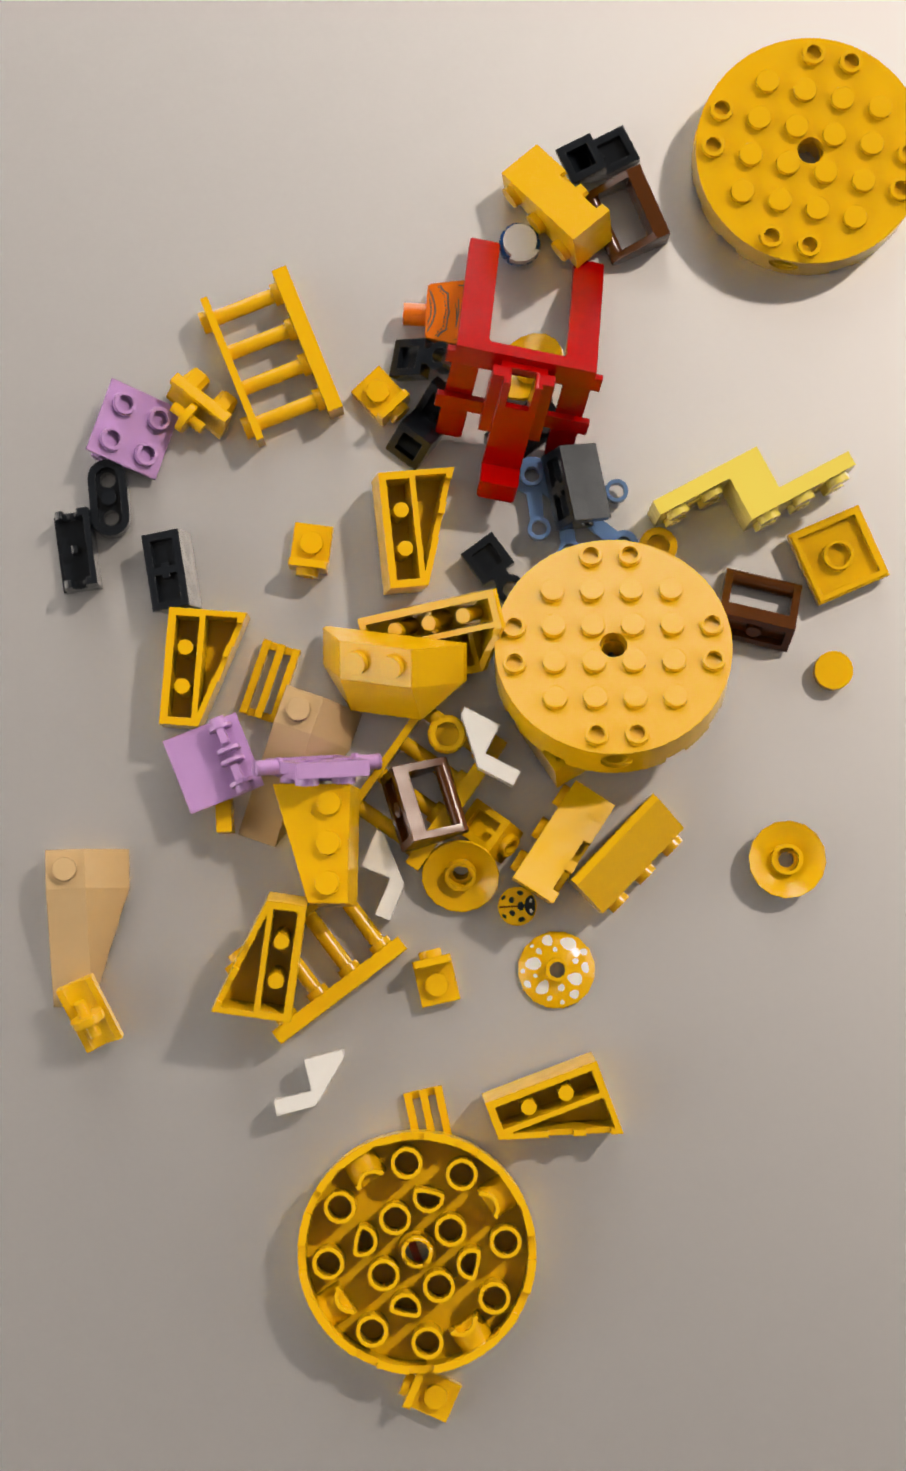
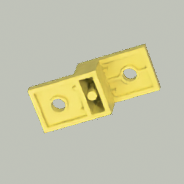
M756 446L654 500L647 515L654 527L664 523L665 527L668 528L686 518L685 514L690 511V508L698 505L699 509L702 510L720 500L719 496L723 494L742 531L744 532L753 527L755 532H759L775 523V519L781 516L780 512L787 509L789 514H793L809 505V501L816 497L814 494L821 492L823 497L843 487V483L850 479L848 473L856 464L849 451L779 487Z

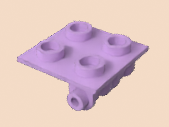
M112 378L86 450L92 452L91 457L95 460L108 459L156 480L178 417L170 411L172 405Z
M236 712L225 717L223 715L210 719L209 723L163 741L191 814L264 786L262 777H254L252 774L251 764L254 757Z

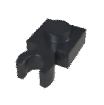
M427 338L396 340L389 376L396 381L428 380L430 369L442 375L448 374L450 366L441 362L442 357L446 354L448 344L442 341L433 343Z
M490 532L461 554V558L483 587L491 581L494 582L499 601L504 604L507 599L503 592L504 586L507 584L516 585L521 578L508 573L507 570L515 562L495 535Z

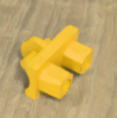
M197 367L184 376L177 372L170 380L171 388L166 396L173 403L170 411L179 417L174 426L175 429L183 433L191 427L199 434L204 429H207L220 440L228 430L230 419L238 404L237 398L228 391L223 390L214 399L207 396L204 391L209 387L210 380Z
M93 973L57 988L56 994L71 1021L70 1024L73 1030L76 1031L87 1053L106 1043L123 1038L124 1033Z

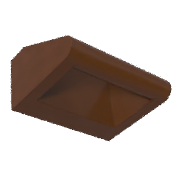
M640 164L626 169L588 191L589 194L585 197L597 208L601 205V198L626 188L647 234L646 237L621 249L611 226L612 241L604 246L612 265L620 264L668 243L670 236L668 226Z
M727 567L719 600L728 617L732 640L787 652L796 629L802 585ZM732 584L790 598L787 615L729 602Z
M447 757L394 766L380 779L402 853L469 832ZM435 771L451 826L426 831L411 779Z

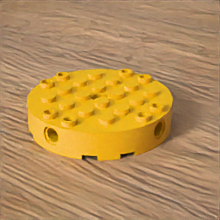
M800 38L777 42L763 47L739 61L723 76L710 94L702 111L693 142L691 159L693 185L696 188L702 206L701 210L718 236L721 235L736 249L735 252L766 269L791 275L810 276L827 274L830 271L849 265L853 266L875 253L896 232L906 216L905 86L888 67L868 53L845 43L821 38ZM809 152L816 163L804 162L799 157V154Z
M599 540L567 547L551 554L527 571L516 583L502 606L501 610L505 629L501 638L498 641L495 640L494 644L495 679L500 699L506 712H509L512 719L518 725L519 731L542 752L548 751L565 760V764L603 773L633 772L660 765L666 762V758L675 755L683 749L687 750L698 741L708 730L710 723L722 706L727 690L733 653L732 634L728 617L721 601L707 581L691 566L666 551L646 544L625 540ZM612 652L613 655L618 657H609L608 655Z
M407 1129L382 1134L363 1142L342 1156L328 1170L313 1192L302 1218L297 1244L298 1271L302 1290L309 1308L326 1334L353 1357L356 1356L362 1361L376 1366L378 1369L405 1375L433 1372L436 1374L453 1370L474 1361L493 1348L518 1320L531 1293L537 1263L535 1229L531 1214L522 1192L508 1171L493 1156L476 1144L453 1134L427 1129ZM420 1241L427 1245L429 1253L424 1260L413 1261L407 1256L406 1247L410 1242Z

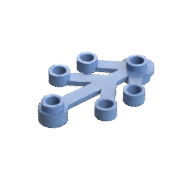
M538 457L523 458L520 468L518 490L527 495L530 517L527 528L528 535L535 541H543L549 536L551 530L549 521L544 518L542 494L549 499L541 459ZM529 469H535L539 473L538 480L534 482L528 481L524 476L525 472ZM613 479L605 486L610 503L619 504L626 499L628 486L624 481ZM614 485L620 486L623 489V495L620 498L612 497L609 493L610 487ZM605 521L594 522V526L586 527L602 540H619L624 538L628 541L638 542L637 537L628 530L617 531ZM537 522L543 523L546 526V532L543 535L534 534L532 532L533 524ZM574 529L559 531L560 546L558 551L562 550L565 546L579 544L576 542Z

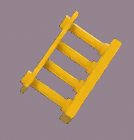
M286 265L272 270L275 283L268 285V290L215 311L212 310L206 296L200 299L204 311L197 313L205 334L213 332L246 413V416L240 418L247 439L256 438L259 448L266 445L261 432L264 429L317 408L319 412L326 409L330 420L344 414L342 402ZM272 304H276L277 307L284 304L289 318L283 320L284 324L229 346L226 345L219 325ZM289 338L291 342L298 339L303 353L297 355L298 359L246 380H240L233 360ZM303 373L305 377L312 374L317 388L311 390V395L255 416L247 395Z
M435 708L423 719L431 724L435 718L444 714ZM409 719L383 756L381 769H374L360 789L359 816L398 844L399 841L392 820L368 804L365 799L377 782L381 783L380 779L388 771L387 768L400 750L417 762L438 758L410 738V735L421 721L418 719ZM495 735L486 754L498 759L506 748L507 742ZM466 737L463 747L472 752ZM475 763L468 773L462 769L458 772L450 766L462 808L486 776V774L477 770ZM414 788L420 811L428 816L426 820L431 823L428 830L451 826L445 805L440 801L436 804ZM438 843L404 852L409 855L405 863L419 872L425 860Z
M358 902L357 907L342 908L371 945L369 951L372 953V956L362 964L357 959L352 961L316 911L322 906L308 905L305 924L340 969L337 973L341 979L330 988L325 982L321 984L300 957L297 979L309 993L306 997L310 1003L298 1012L293 1007L290 1023L275 1021L278 1027L272 1033L280 1044L287 1041L407 950V947L398 936L392 941L388 935L383 937ZM242 946L228 956L231 964L224 968L227 973H229Z

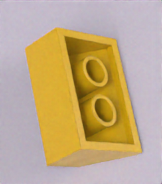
M652 794L646 798L567 882L601 914L607 909L614 913L628 899L629 896L624 891L634 880L641 885L656 869L651 864L661 852L667 857L683 841L678 834L684 827L660 799Z

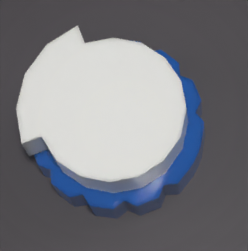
M514 223L509 225L500 235V255L510 265L515 264L517 267H523L524 264L529 265L539 255L541 247L539 234L528 224Z

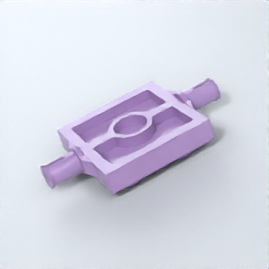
M352 753L351 756L335 754L265 758V760H253L251 770L254 777L273 775L280 777V783H295V786H318L319 781H332V784L356 783V776H370L371 769L380 770L382 767V757L379 753L362 755Z

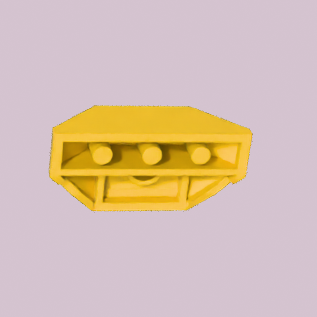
M497 588L421 603L357 619L360 630L467 643V674L487 670L495 651V640L498 641L501 638L505 629Z
M325 626L323 627V665L351 711L422 720L467 681V643Z

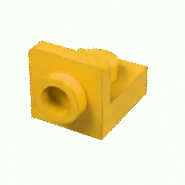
M380 366L374 369L351 391V395L382 427L389 421L393 424L397 423L410 410L407 405L411 402L408 391L406 389L402 390Z
M295 522L291 556L288 559L289 569L296 570L295 576L318 579L319 573L328 575L334 533L333 527Z
M476 798L465 813L469 832L462 834V836L486 848L487 852L497 862L502 863L506 857L511 856L516 851L523 832L511 821Z
M441 947L419 952V961L412 962L422 1008L459 1000L460 995L450 953L442 955Z
M440 1373L410 1374L405 1376L398 1394L404 1396L403 1408L408 1410L414 1408L446 1423L462 1383Z

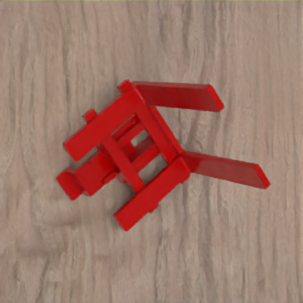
M471 238L468 248L456 345L448 344L445 361L451 362L445 390L437 388L434 405L441 406L435 431L443 435L461 437L467 412L480 414L478 430L487 431L489 434L481 462L477 496L513 503L519 485L520 468L528 440L539 442L543 427L550 428L544 447V453L547 454L559 445H573L577 434L586 435L590 419L583 418L582 416L590 390L599 392L603 381V375L597 374L604 265L591 261H586L579 268L573 265L565 356L492 342L489 338L500 244L493 241ZM479 368L492 371L485 398L472 395ZM512 375L534 379L526 406L507 402ZM556 383L561 384L562 388L555 412L548 411Z

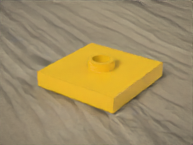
M859 505L793 532L786 537L817 607L890 575Z

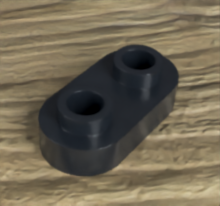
M110 460L98 461L90 468L87 477L91 521L94 528L102 536L117 538L125 534L131 525L128 478L121 465ZM105 476H114L115 483L112 487L106 488L102 485V480ZM116 513L119 515V520L115 525L106 524L108 514Z

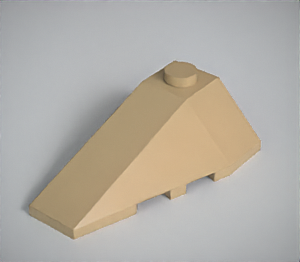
M286 685L262 760L276 757L335 754L346 756L350 751L362 713L351 711L350 708L325 697ZM273 775L261 776L264 786L252 790L238 835L276 847L287 831L273 784L295 783H280V777ZM319 781V784H324L326 781Z
M130 849L45 850L46 901L54 1007H63L56 994L57 988L91 973L94 974L99 986L101 984L107 965V958L119 926L121 913L130 891Z

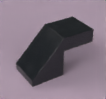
M623 125L594 140L591 134L588 133L555 150L573 185L605 180L638 164L640 161V157Z
M439 376L430 382L415 409L400 422L385 449L413 470H417L444 436L435 431L441 407L434 405L437 388L445 390L446 382Z

